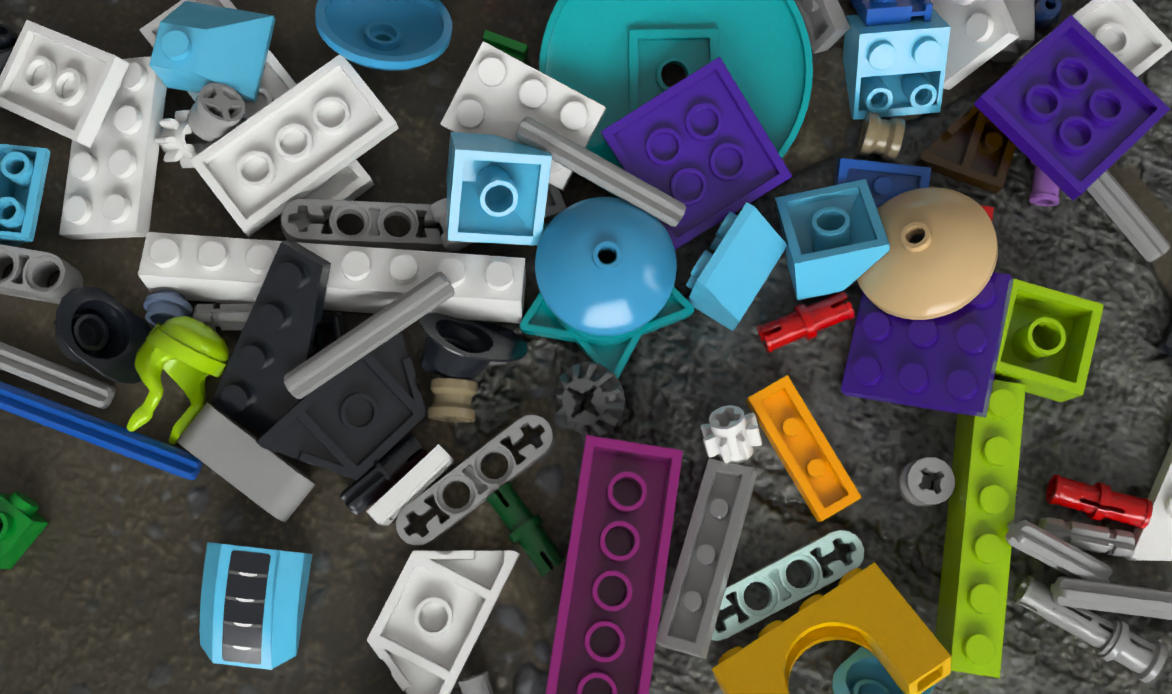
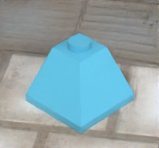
M185 1L160 21L149 66L167 88L199 93L202 87L208 83H221L233 88L241 95L243 101L256 103L276 19L273 15Z
M450 132L447 168V241L538 246L543 233L552 159L551 153L498 135Z
M866 179L775 198L782 239L787 244L785 249L787 266L797 300L844 291L890 251V243Z

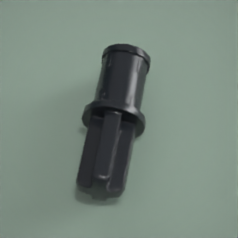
M410 433L403 442L380 461L375 460L373 462L374 466L343 490L340 494L342 501L351 512L356 515L360 514L428 454L427 451L422 448L423 446Z

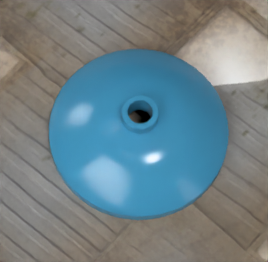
M318 0L315 9L316 28L328 46L353 63L377 70L401 71L425 65L445 52L452 36V19L440 0Z
M596 197L582 200L560 212L542 234L535 258V274L538 288L549 309L568 326L583 333L597 336L622 335L639 329L651 321L668 301L674 287L677 271L675 249L662 223L655 216L630 202L615 197ZM602 251H611L615 255L616 260L611 264H603L598 259V255Z

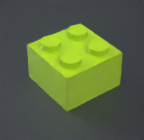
M1013 279L994 380L1025 384V392L1058 402L1082 396L1086 386L1104 304Z

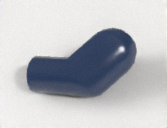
M1035 0V30L1050 26L1059 20L1062 6L1061 0Z

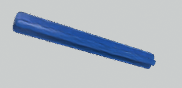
M0 381V409L185 479L195 480L202 469L203 462L188 451L140 433L131 432L124 427Z

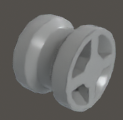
M208 83L202 87L196 98V103L193 104L187 115L188 124L198 137L215 143L235 129L236 124L240 122L245 112V103L241 95L233 88L221 83Z
M925 457L910 462L901 469L898 476V489L901 496L914 506L926 507L942 503L952 495L955 487V476L951 467L945 461L936 457ZM934 480L933 490H931V481Z

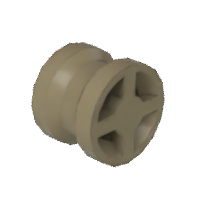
M867 112L860 129L856 155L868 157L871 154L879 155L882 161L893 163L902 144L905 119L894 117L888 121L881 119L878 113Z
M432 379L430 390L434 393V404L428 408V418L445 422H474L476 412L471 407L472 397L477 394L478 384L464 379Z

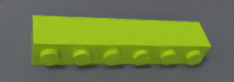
M994 380L986 418L957 413L952 461L955 487L948 501L935 637L951 655V671L1000 678L1012 548L1007 543L1005 535L1009 531L1007 524L1014 520L1026 391L1025 384Z

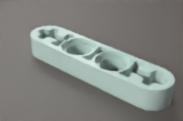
M833 531L726 586L720 610L732 605L726 599V595L733 592L736 606L746 618L738 622L737 613L724 617L721 620L723 629L717 632L714 628L711 640L720 641L727 639L842 578L849 571L858 568L864 559L862 542L855 534L849 531ZM835 539L839 544L848 543L851 551L846 554L848 563L844 565L841 560L830 561L823 565V568L828 571V575L823 577L819 562L810 552L816 549L817 557H823L833 552L835 548L832 542ZM795 560H802L807 563L811 570V579L802 588H795L786 578V569ZM753 582H761L769 590V602L767 606L760 610L749 608L744 600V591Z

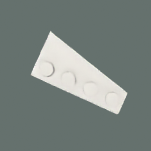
M930 0L933 3L932 9L951 27L943 89L950 90L1019 37L1004 0Z

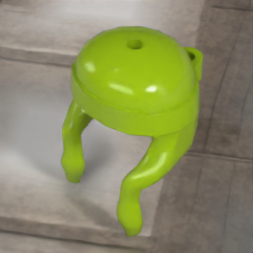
M188 316L173 317L164 324L158 322L135 357V368L141 380L149 389V393L142 406L132 414L127 424V430L133 432L152 418L153 412L163 396L164 390L161 383V373L164 369L186 393L191 402V406L172 428L169 443H178L177 439L204 407L206 400V377L209 374L221 377L228 365L227 361L230 357L229 348L215 330L202 321Z

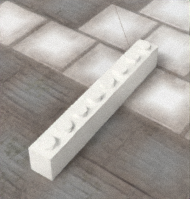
M147 232L138 276L151 294L157 293L160 290H172L182 294L187 301L255 303L282 241ZM296 242L331 263L323 310L377 313L436 272H442L451 282L455 293L451 298L429 313H439L458 319L520 323L523 319L526 288L525 258Z

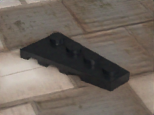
M291 239L280 243L211 401L212 405L260 434H263L300 400L296 399L288 391L284 384V377L294 368L315 355L316 347L313 346L316 324L321 322L331 267L329 261Z

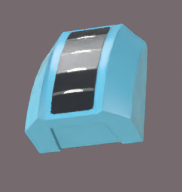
M207 542L201 588L199 632L200 646L212 663L272 670L297 655L312 554Z

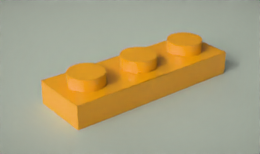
M788 375L745 400L817 522H822L862 498Z

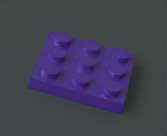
M1072 15L1066 18L974 103L1072 201L1087 190L1170 110L1161 99Z
M720 56L600 132L623 170L685 204V214L677 226H670L659 220L668 232L675 250L724 220L730 211L735 213L743 208L746 202L751 203L792 177Z
M993 272L984 289L967 305L951 314L926 320L904 319L888 314L874 305L863 292L841 392L845 396L986 418L1014 281L1011 274Z

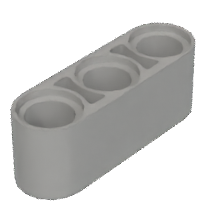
M0 244V294L60 304L61 299L71 290L83 287L84 280L81 272L60 257L48 252ZM14 263L11 274L3 279L5 268L9 264ZM60 270L58 281L53 286L48 287L49 277L54 272Z
M207 402L180 435L177 442L265 511L286 523L316 483L275 451L260 447L255 441L257 437L217 407Z

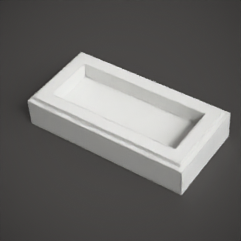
M438 444L366 512L378 524L388 526L398 517L399 512L407 504L428 489L454 464L453 458Z

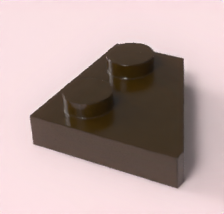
M973 104L963 116L958 118L933 144L919 155L915 165L929 167L931 171L997 194L1003 188L1016 145Z

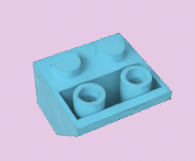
M932 9L931 21L924 22L920 16H911L910 23L865 26L859 15H847L846 19L850 29L844 34L843 63L850 112L853 120L864 119L867 112L878 113L880 117L940 113L951 28L949 24L934 9Z
M0 144V244L15 247L34 241L51 153L47 148Z
M746 202L739 215L731 211L728 213L710 246V249L715 251L714 254L707 250L703 252L686 284L687 287L692 289L688 301L693 307L731 331H734L787 247L784 240L761 213L748 202Z

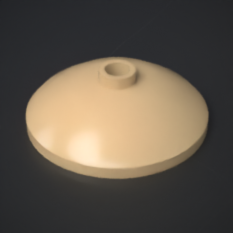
M930 187L904 192L889 199L877 208L890 243V251L857 279V282L867 298L879 309L904 319H934L961 309L971 302L987 285L997 262L998 240L991 219L976 201L951 189ZM919 234L925 235L919 243H909L912 237Z

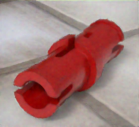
M844 291L838 292L836 295L807 307L803 303L794 306V312L763 325H757L761 342H766L764 348L767 353L804 337L809 341L817 337L818 331L847 319H853L854 310L851 302H844V300L848 299Z
M1054 474L1050 478L1046 489L1047 503L1086 512L1087 517L1100 521L1103 518H1108L1144 529L1149 524L1152 516V501L1112 491L1110 485L1097 482L1094 485Z

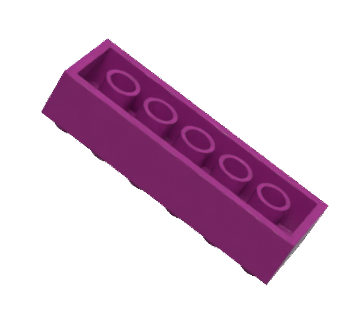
M586 435L546 694H649L683 450Z

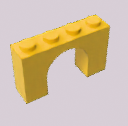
M874 562L863 570L856 568L849 571L841 578L836 588L824 596L822 594L811 596L801 604L798 613L784 622L776 620L768 624L761 630L758 639L744 648L738 646L730 649L720 657L718 665L712 668L716 681L724 694H790L788 687L789 677L797 659L807 649L818 643L830 640H844L858 644L870 651L904 694H921L951 674V655Z

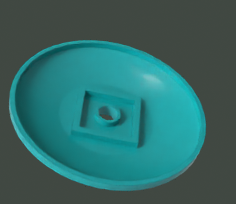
M558 0L544 32L540 51L539 71L606 107V111L586 149L621 168L600 132L670 88L663 83L661 78V71L665 66L677 64L684 69L686 77H688L719 56L780 157L783 158L794 142L808 109L812 90L813 63L808 32L794 0Z

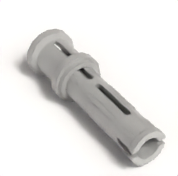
M1027 576V579L1025 578L1020 583L1014 596L1016 604L1035 612L1044 619L1094 646L1098 657L1107 662L1111 660L1117 661L1134 671L1135 677L1144 683L1152 681L1160 673L1167 658L1168 649L1166 645L1159 641L1151 643L1129 631V625L1121 620L1112 619L1108 621L1088 609L1057 605L1053 602V593L1050 592V588L1031 576Z

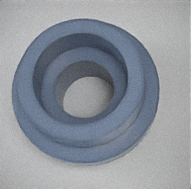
M160 290L157 293L149 294L146 296L143 304L144 309L147 311L145 318L154 326L158 322L164 324L167 320L177 316L191 317L193 312L192 306L186 301L185 297L172 290Z

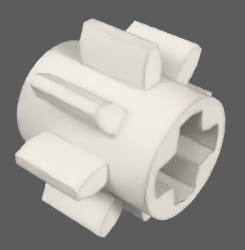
M190 110L176 111L175 119H160L159 123L163 127L161 137L154 139V143L160 144V147L166 153L163 160L165 162H177L180 160L182 168H195L189 160L213 144V142H208L198 137L191 130L187 117Z
M728 405L716 409L709 417L710 424L701 425L708 457L719 455L720 460L724 461V463H743L752 456L753 446L762 445L755 414L749 413L744 415V411L737 406Z

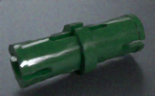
M510 481L498 489L509 503V506L498 492H493L486 498L488 504L490 503L510 530L509 539L513 544L517 542L520 544L540 572V576L543 577L553 569L543 555V552L554 567L567 558L562 555L542 528L541 524L544 522L539 514L534 516Z

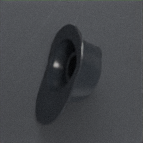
M85 286L73 289L66 294L60 301L56 310V319L53 322L55 324V339L62 353L77 364L88 365L104 377L117 383L135 384L141 382L142 380L135 368V357L152 331V328L143 319L100 288Z
M427 313L420 318L419 326L426 335L420 362L421 367L428 372L448 378L471 380L482 372L491 361L513 362L522 359L528 352L527 344L521 336L497 324L458 319L439 313Z

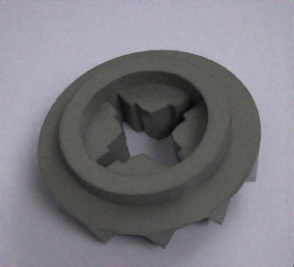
M582 362L573 365L566 372L558 376L560 379L558 387L552 393L557 398V408L554 413L562 416L566 422L565 429H573L580 433L581 437H586V435L601 436L611 431L619 423L624 412L625 396L620 381L611 370L598 363ZM596 388L591 400L596 408L591 407L580 412V405L583 399L579 392L583 394Z

